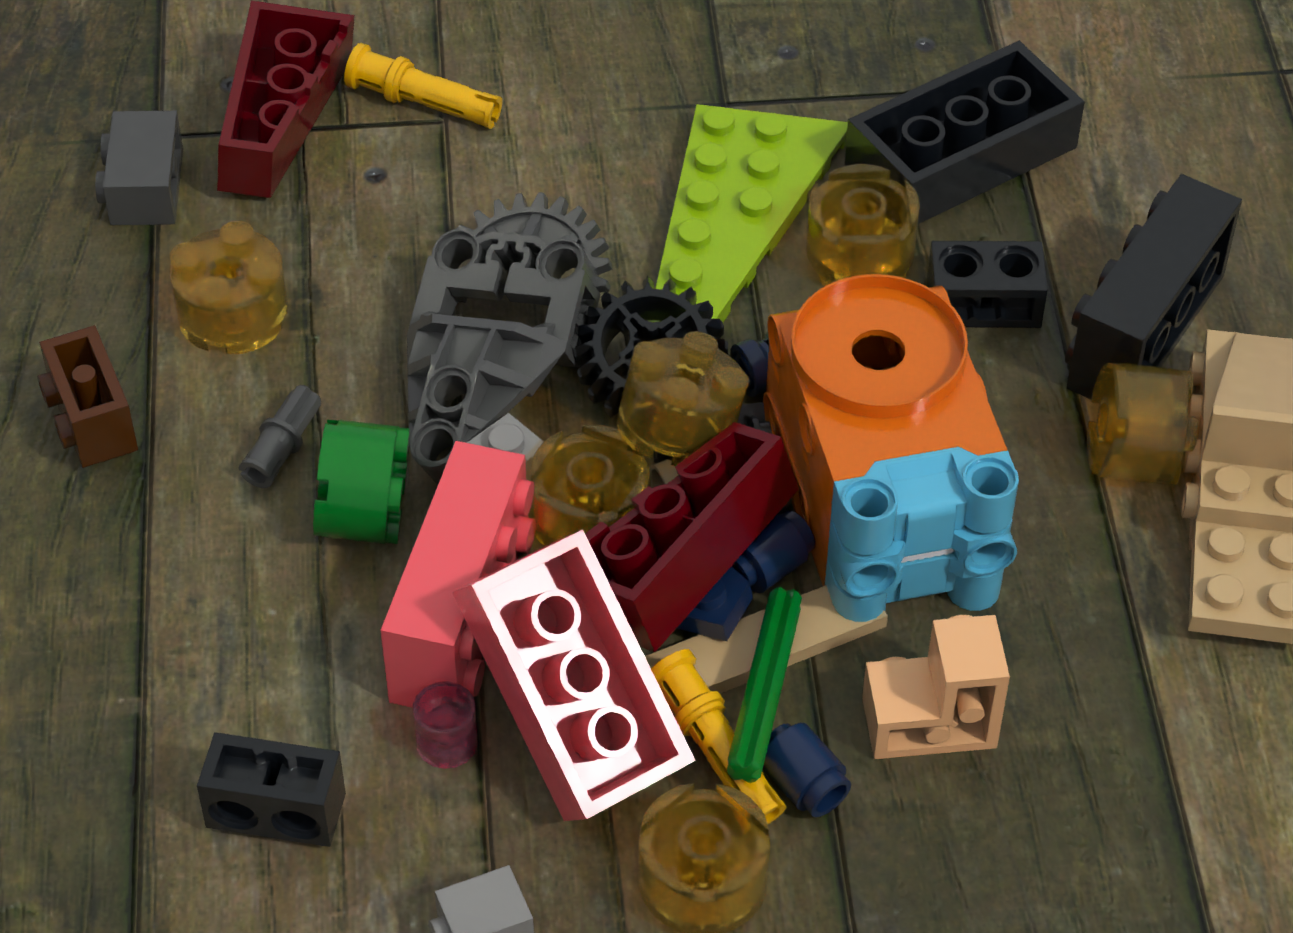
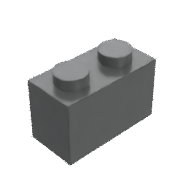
M177 110L113 111L110 133H103L101 136V158L103 165H106L105 171H97L95 181L97 202L99 204L106 203L110 225L175 224L183 157V143Z

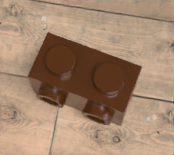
M93 325L39 342L47 373L37 375V379L47 408L58 405L61 414L54 415L53 419L63 449L74 446L82 468L138 451L128 402L96 326Z

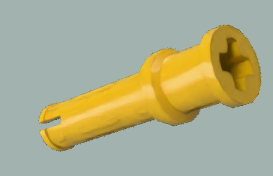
M358 43L353 48L346 63L344 82L348 88L355 90L362 86L384 94L385 99L389 102H402L405 99L458 118L472 121L488 129L494 127V122L497 123L502 109V98L500 96L481 92L466 85L415 69L414 64L408 58L399 56L396 59H392L372 52L371 47L367 44Z
M682 649L666 656L656 663L651 670L671 711L675 715L681 732L685 736H691L695 743L698 744L707 761L740 807L750 827L756 830L758 827L762 828L770 824L786 810L787 806L763 775L764 773L762 772L761 777L753 783L743 779L734 780L727 773L728 756L734 730L723 714L726 709L724 706L725 700L718 691H710L694 667L697 659L690 649Z

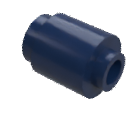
M786 510L782 514L778 513L735 561L732 567L749 581L752 591L763 593L807 562L808 553L815 548V538L812 530L796 512Z
M788 723L782 724L771 732L763 765L765 773L800 811L808 810L813 817H821L836 808L851 789V782L845 776L846 767L806 723H798L792 726Z

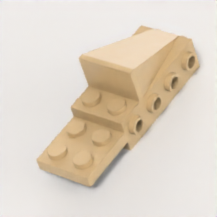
M1207 329L1202 352L1192 351L1188 370V385L1196 386V394H1190L1186 413V428L1194 429V438L1187 439L1184 456V472L1192 473V483L1185 484L1181 511L1182 518L1190 519L1189 550H1192L1188 631L1293 644V339Z

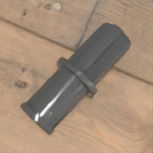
M298 385L289 393L275 416L267 418L262 422L259 427V439L238 467L242 471L241 476L247 482L259 488H268L272 485L286 459H288L291 453L294 454L300 450L303 444L301 435L321 406L319 394L312 392L306 385Z

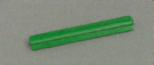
M776 587L769 593L728 756L727 773L734 780L743 779L753 783L762 774L801 610L802 597L795 589L786 591L782 587Z

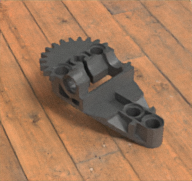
M538 192L531 207H528L523 194L518 193L515 195L512 209L508 211L500 199L494 200V216L492 218L487 217L480 210H476L474 216L478 227L475 230L459 225L456 229L444 233L436 241L432 249V256L427 258L407 332L409 448L413 459L437 484H439L451 454L450 452L444 459L436 461L438 455L444 449L453 447L455 441L467 443L506 415L525 396L532 397L555 365L574 368L581 367L574 358V349L582 344L577 335L579 325L588 324L586 311L589 306L598 307L600 293L610 291L611 286L606 279L600 278L599 275L612 270V263L609 258L598 257L607 251L609 246L604 237L593 239L601 230L595 220L582 224L587 214L580 206L566 214L569 204L564 197L560 196L548 209V198L544 193ZM471 259L466 266L458 268L464 261ZM576 268L570 276L560 279L566 271ZM506 295L510 302L549 306L545 323L534 327L521 322L452 316L458 302L466 303L467 298L500 301ZM466 394L459 404L450 407L456 397Z

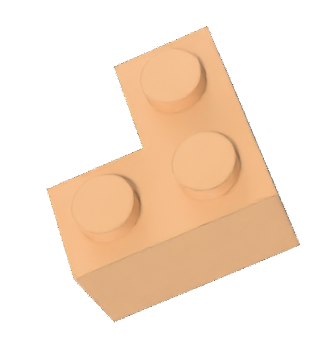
M956 615L948 619L933 620L928 657L910 659L889 657L881 661L866 662L862 700L874 759L997 748L1010 675L996 615L974 617L970 615Z

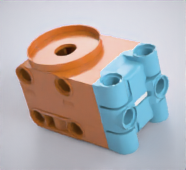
M858 275L824 286L810 296L799 310L770 314L767 321L769 338L767 388L763 396L765 421L770 422L772 434L781 436L799 486V490L792 497V505L794 511L806 521L812 530L815 538V548L811 552L822 585L827 586L836 611L848 620L867 622L877 618L885 611L886 603L947 592L953 603L966 610L981 611L991 607L998 600L1004 568L1008 567L1017 555V548L1010 530L1019 478L989 405L983 380L976 372L968 353V339L964 323L951 305L945 288L942 285L927 287L913 280L892 275Z

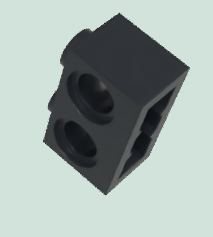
M931 241L927 285L928 287L942 285L945 288L951 305L960 315L965 327L1041 328L1048 292L1043 244L1040 241Z
M217 732L213 734L197 783L206 828L331 847L346 795L340 751Z

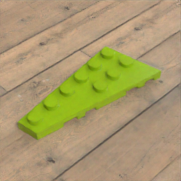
M697 104L655 289H662L670 278L676 283L677 295H680L692 286L693 290L696 291V304L709 300V303L713 306V317L711 319H720L724 322L731 312V304L743 287L748 288L756 276L757 266L765 255L770 256L806 204L807 194L818 179L822 180L830 169L833 156L839 148L844 149L846 146L848 122ZM648 320L649 322H661L659 320ZM692 339L683 344V351L680 354L696 356L698 350Z

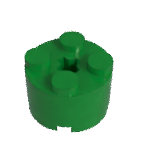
M327 419L323 431L317 480H319L318 500H315L314 536L380 544H398L402 513L400 507L402 495L405 494L410 428Z

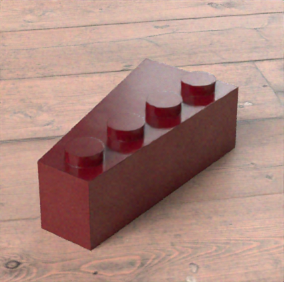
M251 0L218 144L217 191L266 198L272 197L345 72L346 63L352 52L355 15Z
M733 422L677 464L675 469L678 476L667 484L654 488L650 486L645 488L631 499L634 509L610 527L601 521L585 533L640 647L656 652L799 490L781 436Z

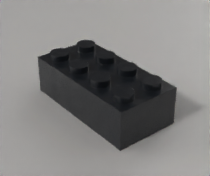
M1019 40L848 119L844 165L906 229H910L1076 149L1085 101Z
M1180 174L1168 192L1162 190L1158 192L1150 206L1146 223L1143 226L1134 225L1125 241L1122 256L1118 261L1111 258L1107 262L1100 275L1097 290L1093 296L1084 294L1075 308L1071 324L1077 327V333L1072 339L1065 355V363L1071 365L1066 389L1123 415H1129L1224 277L1242 203L1241 198L1184 174Z

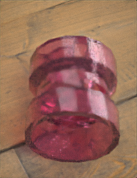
M448 681L434 683L425 687L416 696L413 703L416 744L419 755L431 766L442 769L456 768L467 763L475 754L478 746L477 726L475 723L476 708L473 696L468 689L460 684Z

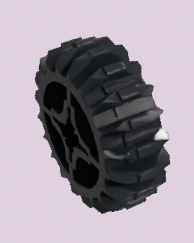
M647 276L642 284L643 289L636 291L625 280L621 285V297L617 298L613 294L604 291V294L601 296L603 309L589 306L586 311L588 324L579 325L577 335L582 344L574 349V358L576 363L581 366L577 371L580 384L590 386L588 395L593 404L606 400L604 405L605 413L610 418L625 409L626 423L631 427L638 421L640 415H648L649 422V415L681 412L683 406L688 410L701 409L700 396L713 398L717 393V384L714 380L723 379L726 374V364L722 359L728 356V342L721 338L724 335L723 322L720 319H711L713 317V306L709 303V300L696 304V291L693 290L692 286L680 295H677L676 283L671 278L664 284L662 289H654L653 280ZM647 320H659L661 322H649ZM621 332L624 335L626 348L618 354L619 360L609 366L605 360L607 348L613 338ZM692 339L698 351L690 367L682 374L678 369V359L676 356L683 351V344ZM652 382L658 385H640V383Z

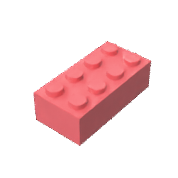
M455 441L381 628L389 703L460 718L468 695L474 697L478 695L485 669L484 660H481L483 655L452 592L517 561L520 552L526 554L530 552L536 531V520L528 517L534 496V482L526 480L525 455Z
M583 530L563 537L452 592L564 821L588 819L696 761Z

